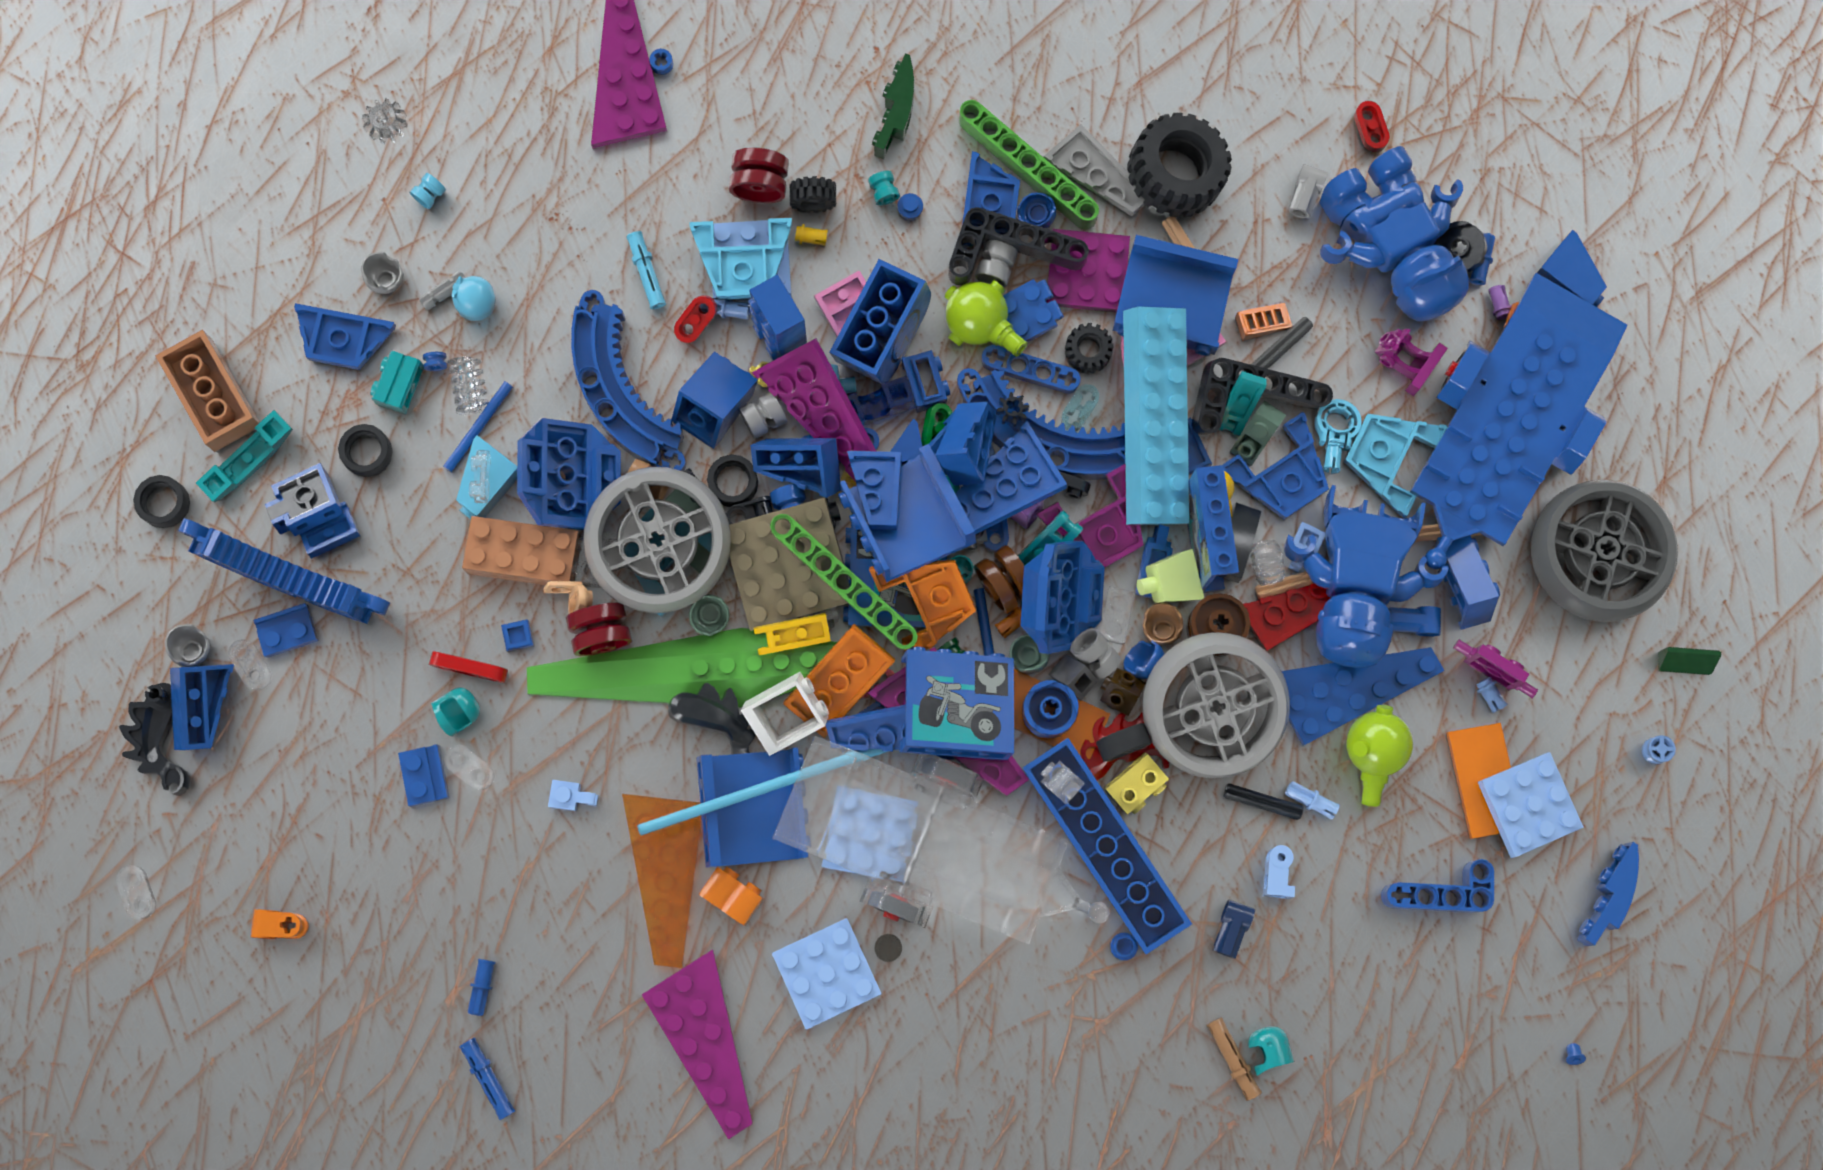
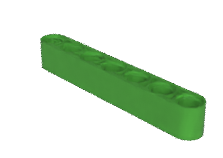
M967 100L962 103L959 114V124L962 129L1037 193H1044L1050 196L1055 203L1056 209L1078 228L1087 230L1094 227L1098 218L1099 207L1090 196L976 100ZM974 113L977 117L970 119L965 114ZM992 129L996 133L994 135H987L984 131ZM1011 145L1015 150L1009 152L1004 150L1003 147ZM1028 161L1033 163L1035 166L1032 168H1026L1023 166L1022 163ZM1043 178H1050L1054 183L1048 185L1041 180ZM1068 194L1072 196L1073 200L1065 201L1061 196ZM1089 211L1093 216L1085 218L1080 212Z
M779 514L772 519L770 529L773 536L895 647L905 650L915 645L918 637L916 630L791 516ZM779 520L788 521L791 526L790 531L786 534H779L775 530L776 522ZM806 538L809 540L811 548L808 552L801 553L797 551L795 543L798 539ZM821 556L829 558L831 561L830 569L827 571L818 570L815 564L817 558ZM839 575L849 576L851 579L850 588L846 590L838 588L836 578ZM860 593H867L871 597V605L868 608L858 606L856 598ZM881 611L888 612L892 618L890 625L886 627L879 625L877 622V615ZM902 629L908 630L912 635V640L908 645H902L897 640V634Z

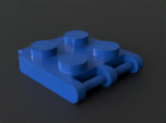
M1033 279L1003 295L1008 307L1007 321L1013 325L1012 329L1015 330V333L1026 342L1058 327L1056 321L1064 317L1056 300L1049 303L1046 302L1054 296L1045 279L1038 283Z

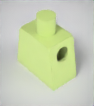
M1193 549L1177 552L1146 566L1147 578L1137 580L1139 594L1146 595L1151 593L1154 603L1190 602L1204 599Z

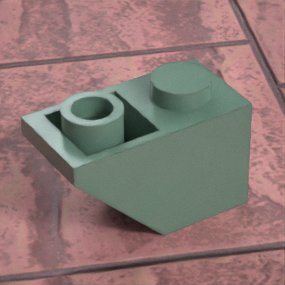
M1264 400L1230 452L1234 455L1239 454L1246 463L1252 466L1286 417V414Z

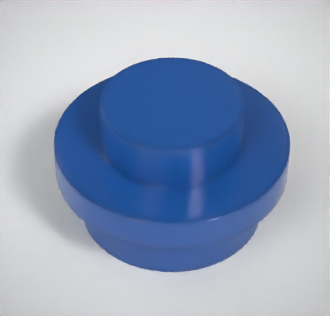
M913 193L903 195L897 204L898 212L906 219L917 218L923 211L922 199Z
M1119 933L1111 940L1110 950L1115 958L1126 961L1136 955L1138 943L1131 934Z

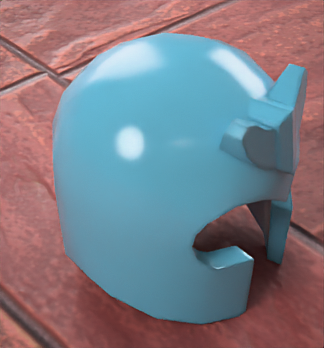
M479 276L458 277L453 285L451 296L459 314L470 321H479L489 317L494 311L496 303L492 285L486 279Z

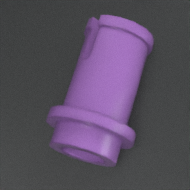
M1496 285L1488 290L1494 307L1492 313L1493 316H1496L1497 320L1507 319L1512 306L1509 304L1505 285Z

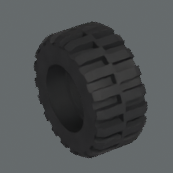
M1181 112L1173 113L1171 117L1169 114L1159 116L1158 120L1153 119L1148 123L1131 149L1130 159L1127 163V171L1130 173L1128 177L1129 182L1132 186H1136L1134 192L1137 197L1142 196L1144 198L1143 203L1148 207L1151 205L1155 207L1156 212L1162 215L1164 212H1167L1170 217L1177 218L1180 214L1183 217L1193 216L1194 213L1199 214L1207 206H1211L1226 185L1232 169L1231 164H1229L1232 160L1231 152L1226 151L1228 144L1225 138H1220V132L1216 127L1211 128L1208 125L1210 122L1202 119V121L1198 120L1196 115L1188 113L1187 116H1183ZM1172 150L1185 154L1195 163L1199 172V178L1183 180L1171 175L1162 165L1159 153Z

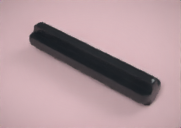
M1227 784L1224 790V797L1295 820L1301 819L1304 807L1293 802L1234 784Z

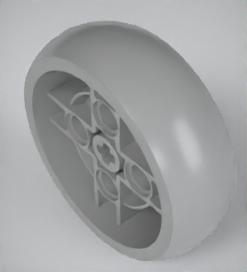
M668 467L641 468L626 473L614 480L594 501L584 528V552L593 577L600 587L614 600L637 611L667 613L694 604L716 585L725 570L730 554V526L726 512L717 496L696 477ZM666 486L680 490L694 499L701 508L687 513L682 507L673 502L654 499L649 487ZM626 496L631 509L620 522L617 531V542L603 547V532L607 518L618 502ZM647 507L653 509L655 515L651 521L644 522L640 519L639 515L642 509ZM682 522L690 526V532L685 537H680L675 533V527ZM654 533H658L659 536H665L662 546L657 547L656 544H650ZM711 533L712 545L708 561L701 573L689 584L684 570L690 565L696 554L698 537ZM629 543H636L640 549L638 555L632 558L627 557L625 547ZM664 558H672L675 561V568L671 572H663L660 568L661 561ZM628 567L633 573L642 578L660 580L665 594H649L635 590L622 582L614 574V571Z
M1229 633L1199 634L1174 645L1153 667L1143 693L1144 724L1154 747L1173 766L1186 773L1203 778L1233 777L1258 766L1278 746L1289 720V690L1284 675L1276 661L1265 649L1253 641ZM1225 653L1244 658L1257 668L1260 673L1246 678L1233 668L1216 665L1213 654ZM1187 665L1190 675L1179 688L1176 704L1163 708L1165 694L1170 683L1177 673ZM1213 675V682L1210 685H1201V680L1204 676ZM1246 690L1248 693L1247 698L1242 702H1237L1236 695L1238 692ZM1217 700L1221 704L1218 705L1219 709L1214 711L1211 707L1214 706L1212 702ZM1268 703L1266 716L1260 729L1244 745L1242 736L1253 724L1257 707ZM1188 710H1196L1194 719L1190 721L1184 720V715ZM1224 725L1231 726L1229 734L1219 736L1221 727ZM1186 733L1199 743L1216 746L1219 756H1200L1190 753L1181 748L1172 738Z

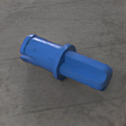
M1483 233L1487 241V252L1484 263L1480 267H1476L1471 273L1469 282L1472 284H1486L1489 265L1493 263L1491 256L1496 239L1491 233Z
M478 959L474 983H470V986L473 987L467 1011L471 1015L483 1016L485 1012L488 993L493 988L490 987L496 963L494 961Z

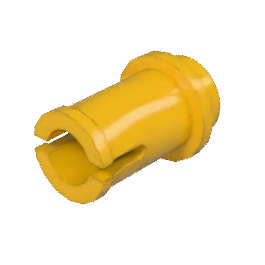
M802 224V226L796 227L795 241L800 242V245L804 242L825 246L828 230L809 228Z

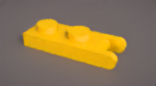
M825 613L753 628L754 634L766 633L768 646L759 648V655L831 641Z

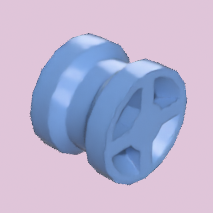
M1660 735L1646 740L1642 745L1641 751L1642 756L1647 762L1656 765L1671 760L1675 755L1676 748L1672 739Z

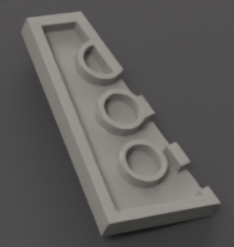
M1082 124L1043 156L1059 171L1130 216H1133L1145 205L1143 203L1144 198L1142 196L1137 197L1134 192L1136 186H1132L1129 182V172Z

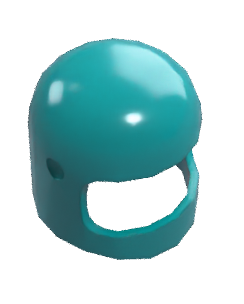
M462 687L452 689L431 703L438 724L449 736H454L474 723L480 715L478 701L469 690Z
M1269 1026L1258 1029L1250 1035L1248 1039L1249 1048L1259 1047L1264 1055V1063L1254 1066L1256 1076H1259L1268 1069L1295 1062L1287 1034L1283 1029Z

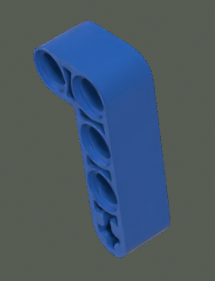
M1484 859L1470 861L1463 868L1462 886L1398 882L1385 886L1381 892V899L1384 905L1393 909L1467 913L1488 911L1494 904V867L1489 861ZM1475 865L1483 869L1482 879H1477L1474 876L1473 869ZM1420 890H1425L1428 893L1429 901L1427 904H1422L1419 901L1418 894ZM1396 891L1398 894L1409 893L1408 898L1396 900V898L1391 896V893ZM1448 891L1453 892L1456 896V903L1453 906L1449 905L1446 901ZM1476 892L1483 897V905L1481 907L1476 906L1473 901V896Z

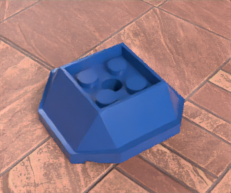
M541 418L517 441V494L537 525L584 530L587 516L594 501L610 483L621 476V451L613 443L610 444L604 435L592 424ZM560 471L564 473L565 480L562 479ZM621 501L618 502V504L613 508V510L621 503Z
M1073 540L1045 544L1044 551L1024 566L1021 627L1038 645L1039 653L1051 654L1070 650L1072 642L1079 634L1087 629L1095 628L1102 620L1105 567L1099 560L1095 559L1092 551L1083 541Z

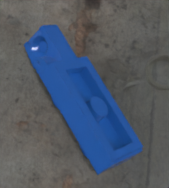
M1164 525L1155 526L1153 536L1147 538L1138 580L1147 578L1146 566L1172 555V542L1167 541L1170 527ZM1136 585L1135 595L1152 599L1151 593L1146 595H1140Z

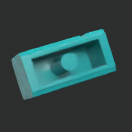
M391 351L389 357H384L381 362L380 371L382 374L379 381H375L371 387L370 394L373 396L372 400L380 407L405 415L423 373V363L419 359Z

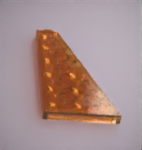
M622 794L654 965L683 968L702 824L701 815L642 836L638 831L637 825L698 805L700 802Z

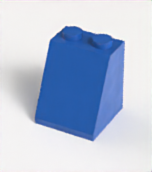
M714 351L680 388L671 421L675 424L680 423L682 429L715 449L739 416V408L745 406L753 396L758 379Z

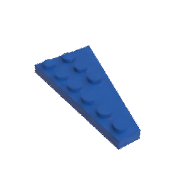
M1026 421L1021 426V430L1013 437H1010L1004 443V446L988 459L984 484L963 485L955 494L970 520L975 534L1067 489V483L1028 421Z
M1429 647L1385 654L1375 666L1365 668L1346 667L1336 663L1282 671L1290 697L1289 722L1304 746L1445 670L1433 649Z

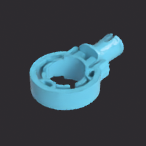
M1333 399L1328 405L1321 407L1314 420L1315 430L1320 437L1319 446L1323 447L1326 442L1323 470L1329 473V468H1332L1331 474L1340 472L1342 450H1350L1351 441L1359 432L1362 422L1357 408L1350 402L1341 399ZM1329 409L1327 413L1324 415L1323 419H1321L1322 413L1325 410ZM1336 413L1342 414L1346 419H1349L1350 416L1352 418L1348 422V429L1337 430L1331 425L1329 426L1327 416Z

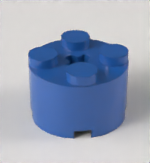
M1046 680L1037 683L1027 693L1023 701L1022 718L1026 727L1037 737L1056 738L1065 734L1075 722L1078 714L1077 697L1071 688L1060 682ZM1046 704H1049L1050 707L1055 706L1056 710L1053 715H1050L1049 712H1044Z

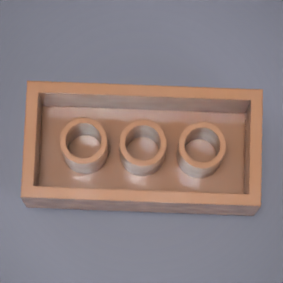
M203 329L155 355L203 442L212 451L216 452L252 432L260 423L214 341Z
M471 516L462 569L469 575L546 585L550 581H575L582 536L577 530Z

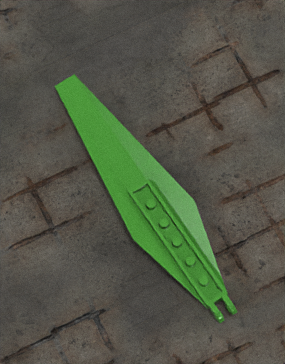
M736 628L720 631L712 636H693L527 667V694L669 703L675 695L680 693L697 694L704 683H709L718 692L720 700L723 698L725 691L731 688L737 698L738 707L742 708L745 701L798 672H801L805 678L837 642L829 641L759 655L758 649L768 646L766 633L754 634V630ZM796 686L783 692L782 694L776 697L792 692L796 688Z

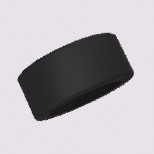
M368 424L355 425L348 429L341 437L338 446L339 458L345 467L357 476L362 477L376 476L383 472L390 464L393 454L391 442L383 431L374 425ZM372 436L380 443L381 453L377 460L370 465H358L351 458V446L360 437Z
M730 454L722 456L713 462L708 470L707 483L721 504L731 507L753 499L758 488L757 473L753 471L752 463L741 455ZM726 467H740L748 475V486L740 495L729 496L722 493L718 488V475Z
M156 475L140 483L135 490L133 503L134 509L141 519L154 527L169 528L177 525L185 518L189 510L190 499L188 492L179 482L169 476ZM159 487H169L177 495L176 506L166 516L158 517L152 515L146 505L148 497Z
M1140 723L1103 737L1096 742L1103 762H1108L1150 745L1152 741L1145 724Z

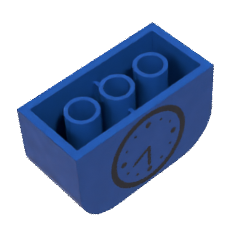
M878 259L829 352L834 360L853 371L885 385L896 372L902 357H904L928 310L931 291L927 282Z

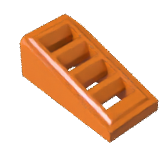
M1285 303L1240 311L1235 316L1242 341L1280 332L1292 327ZM1280 311L1284 323L1279 324L1275 312ZM1267 314L1271 315L1274 325H1269ZM1261 316L1264 327H1260L1257 317ZM1248 319H1252L1254 329L1250 328Z

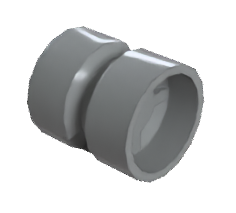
M986 241L982 253L984 260H981L975 273L976 279L987 284H991L995 280L1005 288L1011 275L1009 267L1014 266L1018 254L1017 249L1002 241Z
M771 393L758 398V404L751 402L739 408L740 415L754 439L768 433L769 427L776 429L787 423L786 416L778 400Z
M1097 628L1085 630L1071 644L1070 651L1079 662L1086 665L1096 679L1107 677L1120 663V655L1108 644Z

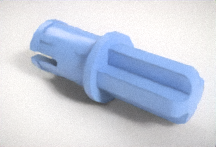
M1294 781L1289 783L1285 790L1286 796L1305 805L1307 810L1313 809L1331 820L1339 810L1340 805L1319 795V791L1315 790L1313 792Z

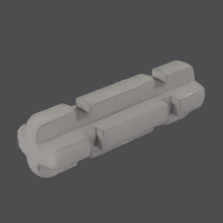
M458 271L451 276V280L446 279L431 289L430 294L425 293L419 300L426 310H430L436 306L435 303L437 301L440 303L451 296L454 283H456L459 276L466 278L464 274Z

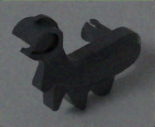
M159 683L148 687L150 691H145L146 699L144 702L129 703L128 712L135 725H120L119 729L123 737L135 749L123 752L122 757L142 762L138 767V772L160 775L164 790H169V786L172 783H176L178 788L172 794L181 796L191 787V777L186 770L170 762L163 755L162 745L173 721L171 684Z
M704 683L697 694L680 693L675 695L669 702L668 715L674 721L725 734L730 740L731 754L750 753L749 745L756 734L753 729H747L749 723L743 713L739 714L737 698L731 688L725 691L723 698L720 700L716 689L709 683Z

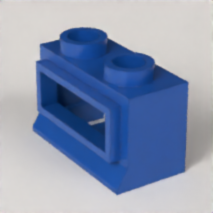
M932 350L902 357L901 365L902 369L906 371L908 387L915 400L916 413L927 411L930 406L938 403L947 405V396L951 394L947 380L942 381L939 372L943 371L939 356L934 357ZM929 362L938 390V394L926 397L917 364Z

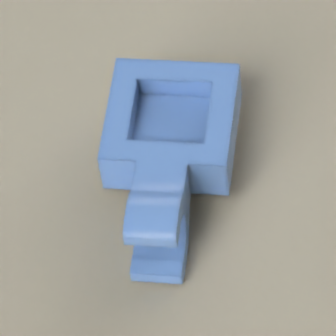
M1302 522L1294 536L1293 542L1296 547L1305 549L1307 548L1306 541L1308 537L1314 534L1316 538L1314 553H1317L1324 540L1325 532ZM1291 561L1288 569L1298 573L1303 566V562Z
M552 780L548 807L577 811L578 803L597 806L599 795L590 792H580L581 784Z

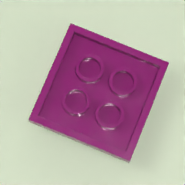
M1053 229L1052 231L1084 241L1088 245L1089 254L1085 266L1079 270H1070L1049 263L1047 284L1054 297L1046 302L1049 303L1056 300L1059 307L1117 313L1128 267L1130 236ZM1051 243L1050 251L1058 249L1055 244ZM1078 251L1070 253L1071 257L1075 259L1083 257Z

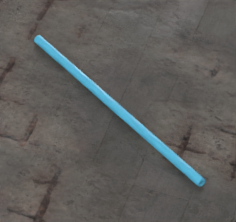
M882 749L857 750L637 825L638 831L642 836L888 751H882Z

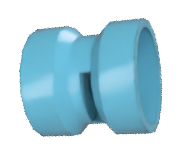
M426 173L421 178L420 185L414 186L409 193L422 206L430 209L435 204V198L442 196L446 188L435 177Z

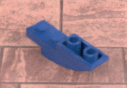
M1635 842L1625 843L1624 845L1620 844L1612 855L1614 861L1611 866L1604 868L1598 877L1600 883L1596 889L1605 894V896L1602 895L1598 898L1593 906L1594 914L1590 919L1587 918L1579 928L1581 934L1577 940L1585 946H1595L1606 928L1609 930L1619 929L1627 915L1635 893L1639 870L1638 844Z

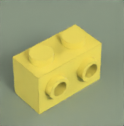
M1143 753L1109 782L1104 789L1127 815L1130 812L1136 814L1146 805L1144 802L1146 798L1151 794L1157 796L1167 787L1165 782L1169 778L1147 753Z

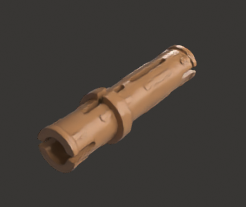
M1218 1018L1207 1024V1028L1213 1035L1232 1072L1230 1073L1232 1079H1236L1246 1101L1262 1094L1250 1071L1252 1070L1250 1064H1246L1223 1018Z

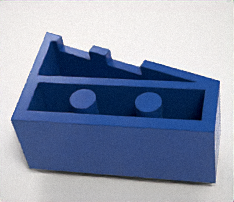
M988 402L958 404L935 454L943 467L945 475L949 477L953 485L984 484L996 416Z
M766 438L750 445L754 472L781 482L787 481L796 484L798 488L803 490L809 489L818 492L820 496L825 498L841 491L836 438Z
M1442 536L1437 538L1435 548L1440 542ZM1468 536L1452 541L1446 552L1447 562L1445 566H1448L1449 570L1443 580L1444 582H1449L1454 593V597L1450 598L1452 606L1458 605L1462 616L1461 621L1458 622L1460 630L1491 622L1500 597V589L1497 583L1492 582L1490 578V570L1486 560H1482L1480 557L1477 540Z
M234 664L170 668L174 750L212 748L221 715L219 714L223 698L226 697L228 690L226 687L230 673L233 672Z

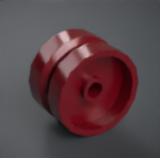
M756 147L742 148L733 153L731 168L734 173L730 176L729 192L734 197L762 204L780 202L785 198L787 185L784 179L788 176L789 159L785 155L777 151Z
M621 603L593 605L576 610L565 617L569 632L577 634L571 640L575 656L606 653L632 643L629 627L621 625L627 619L625 607Z

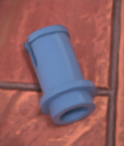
M1488 677L1476 684L1478 687L1477 692H1481L1491 712L1494 713L1498 711L1497 709L1500 710L1508 704L1495 685L1497 683L1496 680L1493 681L1491 677Z

